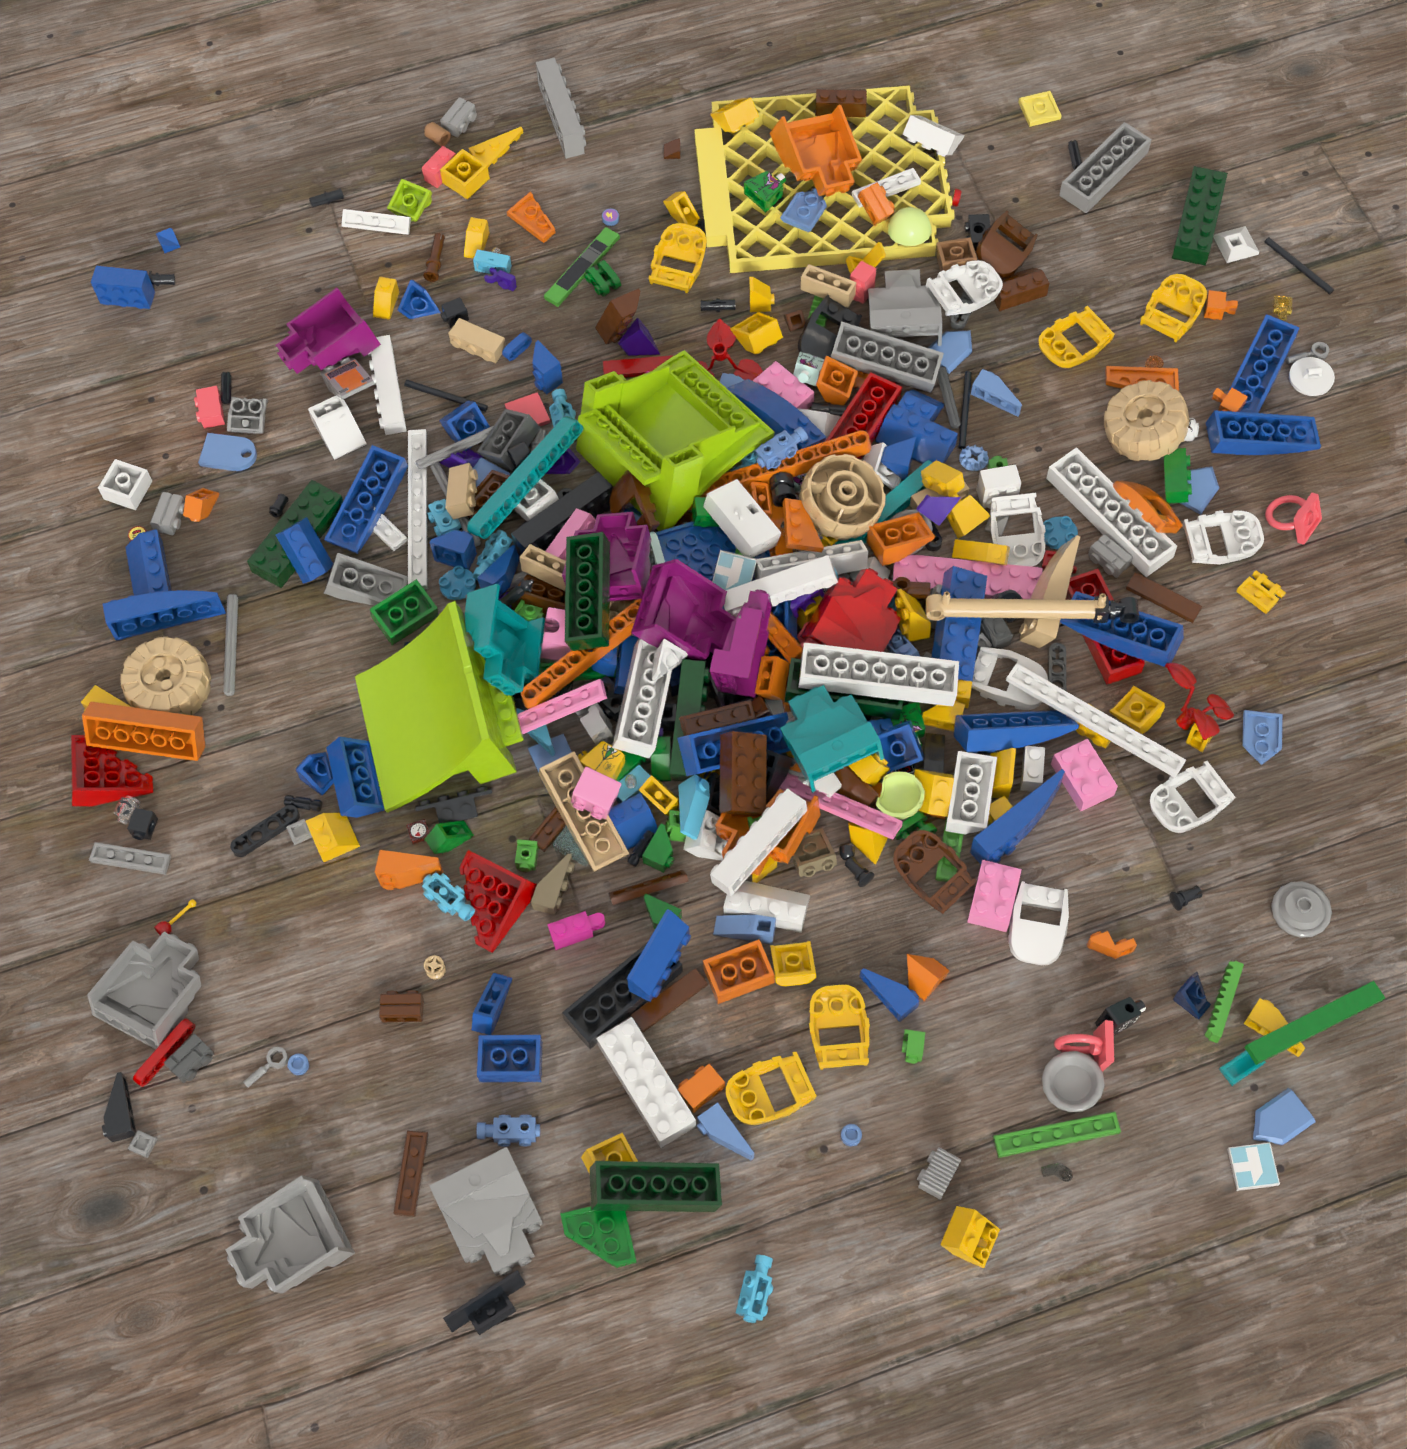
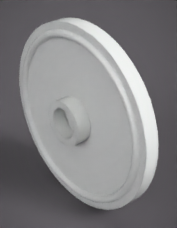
M1305 357L1297 360L1289 371L1291 385L1298 392L1308 396L1325 394L1331 389L1335 379L1330 365L1314 357Z

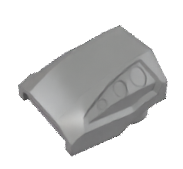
M231 397L227 431L263 434L268 399L258 400L254 398L241 399Z

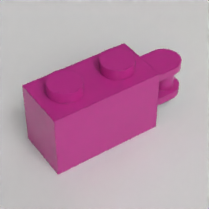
M586 911L547 924L555 950L592 938L593 931L605 926L604 915L602 913H595L587 916Z

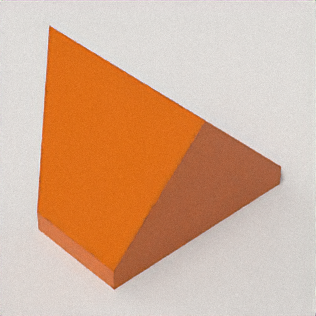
M907 954L909 990H914L918 997L925 1001L950 971L934 958Z

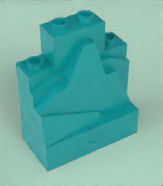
M499 584L468 592L465 606L466 632L470 633L474 642V650L480 653L485 660L483 679L501 690L505 695L523 692L524 683L534 680L539 673L545 618L527 621L498 600Z
M822 685L814 687L809 692L797 695L788 701L796 721L786 723L781 727V732L812 793L816 791L814 781L874 753H877L880 760L884 759L881 741L871 722H867L852 694L847 697H841L836 702H833L825 686Z

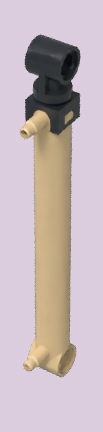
M944 592L943 596L933 594L926 598V616L932 621H939L945 617L1093 619V623H1107L1108 618L1109 620H1114L1115 617H1120L1121 622L1129 624L1139 620L1138 600L1136 598L1125 597L1119 603H1115V600L1109 601L1108 596L1105 594L1095 596L1094 600L950 598L949 592Z

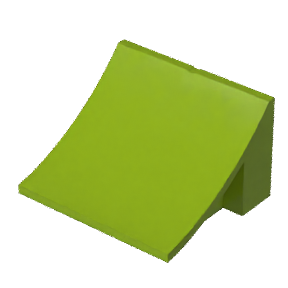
M684 350L653 371L624 381L615 371L586 381L584 384L581 415L578 416V422L583 426V431L577 438L576 450L613 487L627 470L645 487H649L652 493L649 496L650 501L656 507L654 517L656 521L660 522L656 529L662 531L672 528L692 506L695 497H700L736 463L760 445L772 439L775 432ZM634 496L630 503L643 515Z
M455 601L448 603L439 616L413 641L383 662L355 676L384 809L387 813L424 795L451 776L465 771H469L480 785L517 772L513 755L506 748V746L524 741L513 695H505L501 690L483 679L485 660L480 653L474 650L472 637L469 632H466L465 614Z

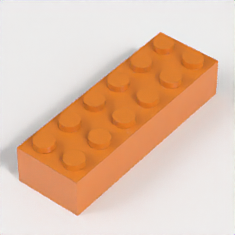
M90 702L82 714L87 746L194 761L199 760L205 749L203 720L200 716Z

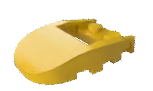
M676 223L664 230L659 244L654 249V257L651 263L652 273L648 278L650 284L655 283L683 290L685 293L689 292L700 274L706 249V235L700 228ZM666 256L695 264L693 273L661 266L663 257Z
M1170 275L1152 293V297L1146 306L1145 314L1141 317L1140 325L1143 326L1145 324L1173 338L1174 342H1177L1193 326L1207 298L1206 288L1199 281L1186 275ZM1158 303H1161L1189 317V319L1184 323L1155 308Z
M1086 306L1083 312H1072L1068 317L1056 320L1050 328L1047 327L1039 336V348L1055 365L1062 368H1071L1095 357L1113 340L1115 334ZM1076 323L1098 344L1097 347L1083 356L1062 334V332Z
M825 986L818 989L811 998L809 1027L820 1070H823V1068L855 1065L867 1066L869 1063V1018H867L863 997L852 986ZM859 1026L861 1043L820 1046V1029Z
M797 1051L792 1052L793 1056L785 1058L776 1056L767 1061L753 1063V1066L744 1071L741 1070L730 1078L726 1086V1097L733 1114L739 1121L747 1125H760L791 1115L816 1099V1094ZM780 1067L796 1103L775 1112L759 1076Z

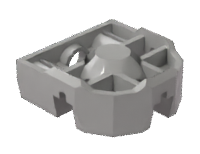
M598 703L576 711L580 721L596 745L601 741L609 745L613 744V726Z

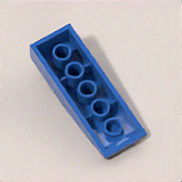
M1266 314L1229 389L1230 391L1231 388H1234L1248 396L1240 412L1259 413L1297 337L1299 327Z
M746 379L727 388L775 432L774 436L784 430L791 435L795 429L801 426L806 432L808 439L803 443L799 442L797 444L798 450L825 442L827 437L808 417L790 402L763 385Z
M1214 410L1206 421L1211 453L1273 455L1318 450L1321 448L1314 417Z
M371 446L324 539L325 541L356 554L359 553L374 531V527L377 526L379 518L381 519V515L385 513L408 468L405 458L376 446Z
M162 591L131 595L124 599L111 600L103 604L105 621L115 640L226 614L218 593L207 591Z
M1076 591L1071 600H1094V597ZM1140 611L1139 620L1129 624L1121 622L1120 617H1115L1114 620H1109L1108 618L1107 623H1093V619L1060 620V623L1096 642L1163 667L1167 663L1172 662L1184 638L1183 625Z
M1058 710L956 715L954 738L968 753H977L978 751L996 752V750L1038 744L1078 729L1079 724Z
M1061 769L973 838L970 853L980 864L982 860L999 863L1002 856L1005 854L1008 856L1016 849L1015 846L1029 834L1052 803L1060 788L1065 771Z

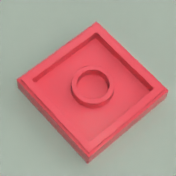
M538 392L505 403L506 409L529 414L540 427L551 423Z

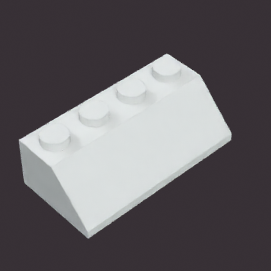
M958 751L945 831L969 834L983 831L987 828L997 757Z
M744 881L731 897L728 894L726 895L723 907L724 915L775 917L777 928L802 933L810 895Z

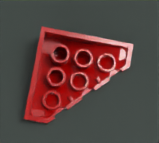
M71 735L72 806H96L153 793V777L148 773L143 775L138 772L137 766L128 759H125L123 762L117 758V752L113 749L87 746L85 735Z
M468 850L459 869L460 874L465 875L467 885L463 886L466 900H470L471 906L475 909V913L470 918L472 926H476L478 936L474 938L478 946L493 953L530 903L537 884Z

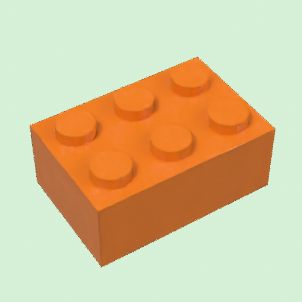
M760 939L703 960L704 972L718 1004L773 984L775 980L774 972Z

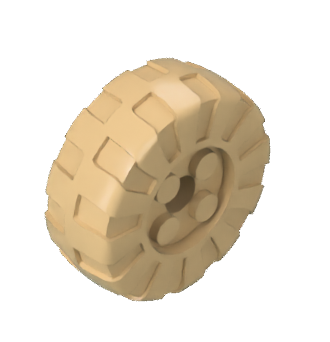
M1147 380L1139 381L1133 385L1130 384L1122 388L1107 404L1108 408L1104 413V428L1107 438L1118 454L1124 455L1130 460L1153 461L1160 459V457L1174 452L1187 436L1189 425L1187 405L1181 393L1167 383Z
M834 454L824 457L822 461L817 462L807 472L801 484L799 500L802 501L818 533L826 537L835 538V540H848L862 536L868 532L869 526L876 524L885 506L886 494L884 493V484L880 476L876 474L870 464L852 455L836 456Z
M168 636L154 638V640L144 642L136 647V650L125 660L120 681L124 697L131 707L193 715L202 707L201 705L204 700L208 698L211 689V675L208 664L200 651L184 639L178 637L169 638Z

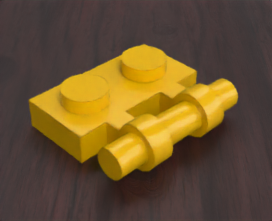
M1256 570L1252 574L1256 581L1249 576L1237 588L1236 592L1267 614L1279 600L1275 595L1282 599L1286 592L1281 589L1280 585L1274 584L1267 579V575L1261 574Z

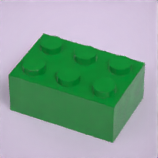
M417 579L370 608L371 618L391 645L396 644L439 616L438 607Z

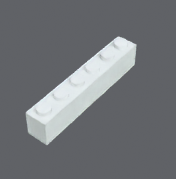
M390 335L376 337L381 345L370 352L368 356H372L369 364L371 371L374 370L375 373L371 376L375 382L374 385L377 386V389H374L376 400L379 399V403L376 406L378 414L382 416V418H379L380 428H384L386 435L406 432Z
M860 540L824 547L822 553L799 551L757 559L755 579L775 574L829 555L838 575L867 568L868 550L863 541Z
M829 555L728 589L726 590L727 595L724 604L725 611L737 617L744 602H748L750 591L757 589L766 591L770 595L772 606H776L781 602L794 600L801 595L811 594L822 588H829L833 584L838 583L833 563Z
M788 788L784 793H780L776 797L775 803L765 809L758 822L755 821L751 825L749 832L745 836H741L737 841V845L725 854L723 861L713 867L710 874L712 884L731 897L806 813V801Z

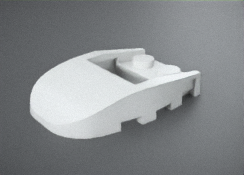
M979 260L966 262V265L962 266L958 264L953 265L951 269L939 272L937 278L933 280L928 278L926 288L932 291L946 311V316L971 313L987 305L998 296L1003 286L1002 280L990 264ZM957 280L973 303L963 304L949 282Z
M1036 493L994 497L991 499V536L993 544L1010 547L1007 564L1033 567L1040 563L1044 557V533L1046 531L1040 507H1037L1035 502ZM1032 513L1034 533L998 536L996 517Z
M1215 511V514L1200 515L1194 521L1188 522V519H1185L1182 526L1190 548L1192 563L1220 565L1245 559L1254 555L1264 542V535L1259 520L1253 514L1245 511H1233V513ZM1220 526L1227 556L1212 555L1205 527Z
M981 647L975 662L972 688L981 692L980 696L997 701V704L1005 706V704L1015 706V709L1021 710L1037 708L1042 701L1009 683L1007 691L990 687L988 683L998 658L1012 659L1017 664L1048 681L1044 668L1033 660L1013 651Z
M1205 761L1203 766L1196 769L1190 767L1184 772L1179 773L1176 778L1170 776L1169 780L1154 789L1150 797V807L1165 828L1172 832L1183 833L1212 820L1236 797L1209 762ZM1191 778L1196 780L1216 806L1215 809L1197 818L1175 789Z
M1021 882L1012 909L1008 936L1010 951L1018 960L1036 965H1049L1058 959L1067 936L1069 919L1068 889L1059 890ZM1027 905L1060 911V925L1020 919L1021 906Z

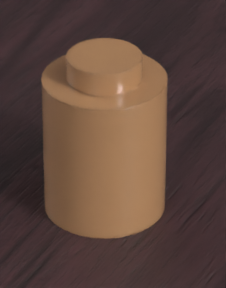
M435 122L427 124L424 129L425 137L441 147L445 146L450 140V132Z

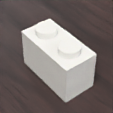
M1025 746L1022 759L1020 790L1033 792L1043 784L1044 747Z

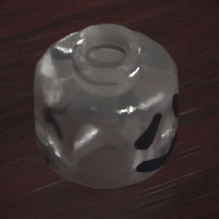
M129 795L121 797L113 811L114 815L118 817L117 821L128 825L134 809H143L142 805H140L141 801Z

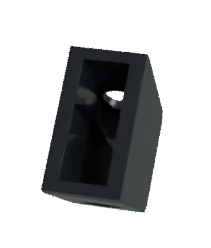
M1128 997L1107 1007L1095 1024L1099 1027L1105 1020L1113 1021V1033L1115 1036L1137 1021L1142 1014L1141 1012L1146 1010L1145 1004L1142 1000L1134 1002L1131 997Z

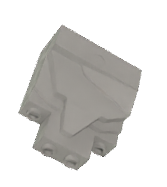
M920 269L885 271V288H868L870 330L890 337L937 335L938 346H942V313L940 303L932 291L926 288V285L921 286Z
M166 932L161 934L150 949L145 944H138L132 940L87 994L92 1015L148 1046L157 1049L188 1013V1005L201 988L199 974L191 970L199 960L197 948L191 943L181 941L176 935H170Z
M507 1147L429 1185L465 1263H475L485 1254L495 1276L500 1275L502 1277L511 1273L512 1268L518 1265L522 1267L532 1261L531 1258L535 1257L524 1234L536 1232L543 1223Z
M306 1176L298 1177L238 1217L241 1223L239 1226L241 1231L247 1236L225 1249L228 1254L227 1260L237 1273L236 1279L241 1286L254 1288L268 1279L266 1283L269 1289L275 1293H284L326 1266L335 1267L355 1254L319 1180Z

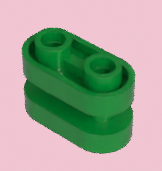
M605 260L597 263V270L593 266L585 270L586 274L584 276L586 281L594 286V290L598 295L604 297L610 293L609 287L616 290L622 286L619 277Z
M919 811L902 822V827L896 834L895 839H906L917 828L935 834L937 828L933 823L925 824L928 817L924 812Z

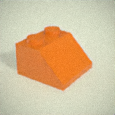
M826 355L816 382V386L824 400L828 403L831 402L833 405H844L850 397L858 371Z

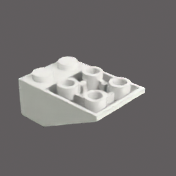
M334 396L308 408L311 420L334 460L367 445L344 399Z

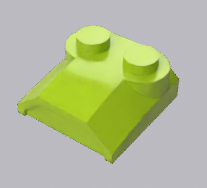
M401 179L387 209L397 216L411 217V221L417 222L424 209L431 204L432 192Z

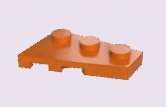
M531 191L507 211L508 217L543 243L555 234L554 226L541 210L539 203L535 201Z
M785 498L783 501L786 548L822 553L824 547L802 501Z

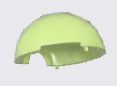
M914 207L901 208L892 215L888 223L890 238L904 246L922 244L929 239L932 233L931 223L927 215L921 209Z
M893 772L884 776L881 795L877 799L876 806L884 814L897 819H906L915 815L922 807L925 790L915 775L907 772Z

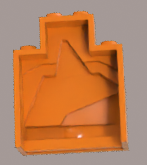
M838 105L831 114L788 123L785 116L780 118L770 132V135L785 168L789 167L796 180L809 181L813 179L819 196L826 195L828 197L836 192H848L855 183L851 171L858 168L862 158L842 106Z
M814 795L811 802L806 801V813L751 875L756 874L759 876L769 857L777 862L788 864L806 833L811 834L821 815L818 796ZM722 813L715 824L717 835L724 840H728L722 851L723 859L725 854L737 845L739 838L749 832L747 817L750 816ZM762 814L751 817L752 819L762 816Z

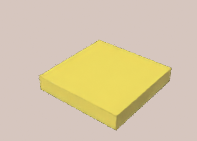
M1051 91L1019 98L1018 103L1029 127L1061 119V113Z

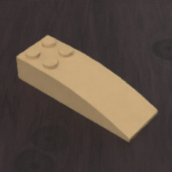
M1077 535L1069 540L1054 554L1042 572L1033 590L1031 599L1065 600L1080 536ZM1025 618L1019 630L1021 634L1019 641L1041 648L1056 639L1060 619Z
M574 751L539 768V776L578 847L595 872L629 855V852L609 815L606 819L602 818L599 820L590 815L591 812L585 809L579 811L573 807L571 803L572 794L584 771Z

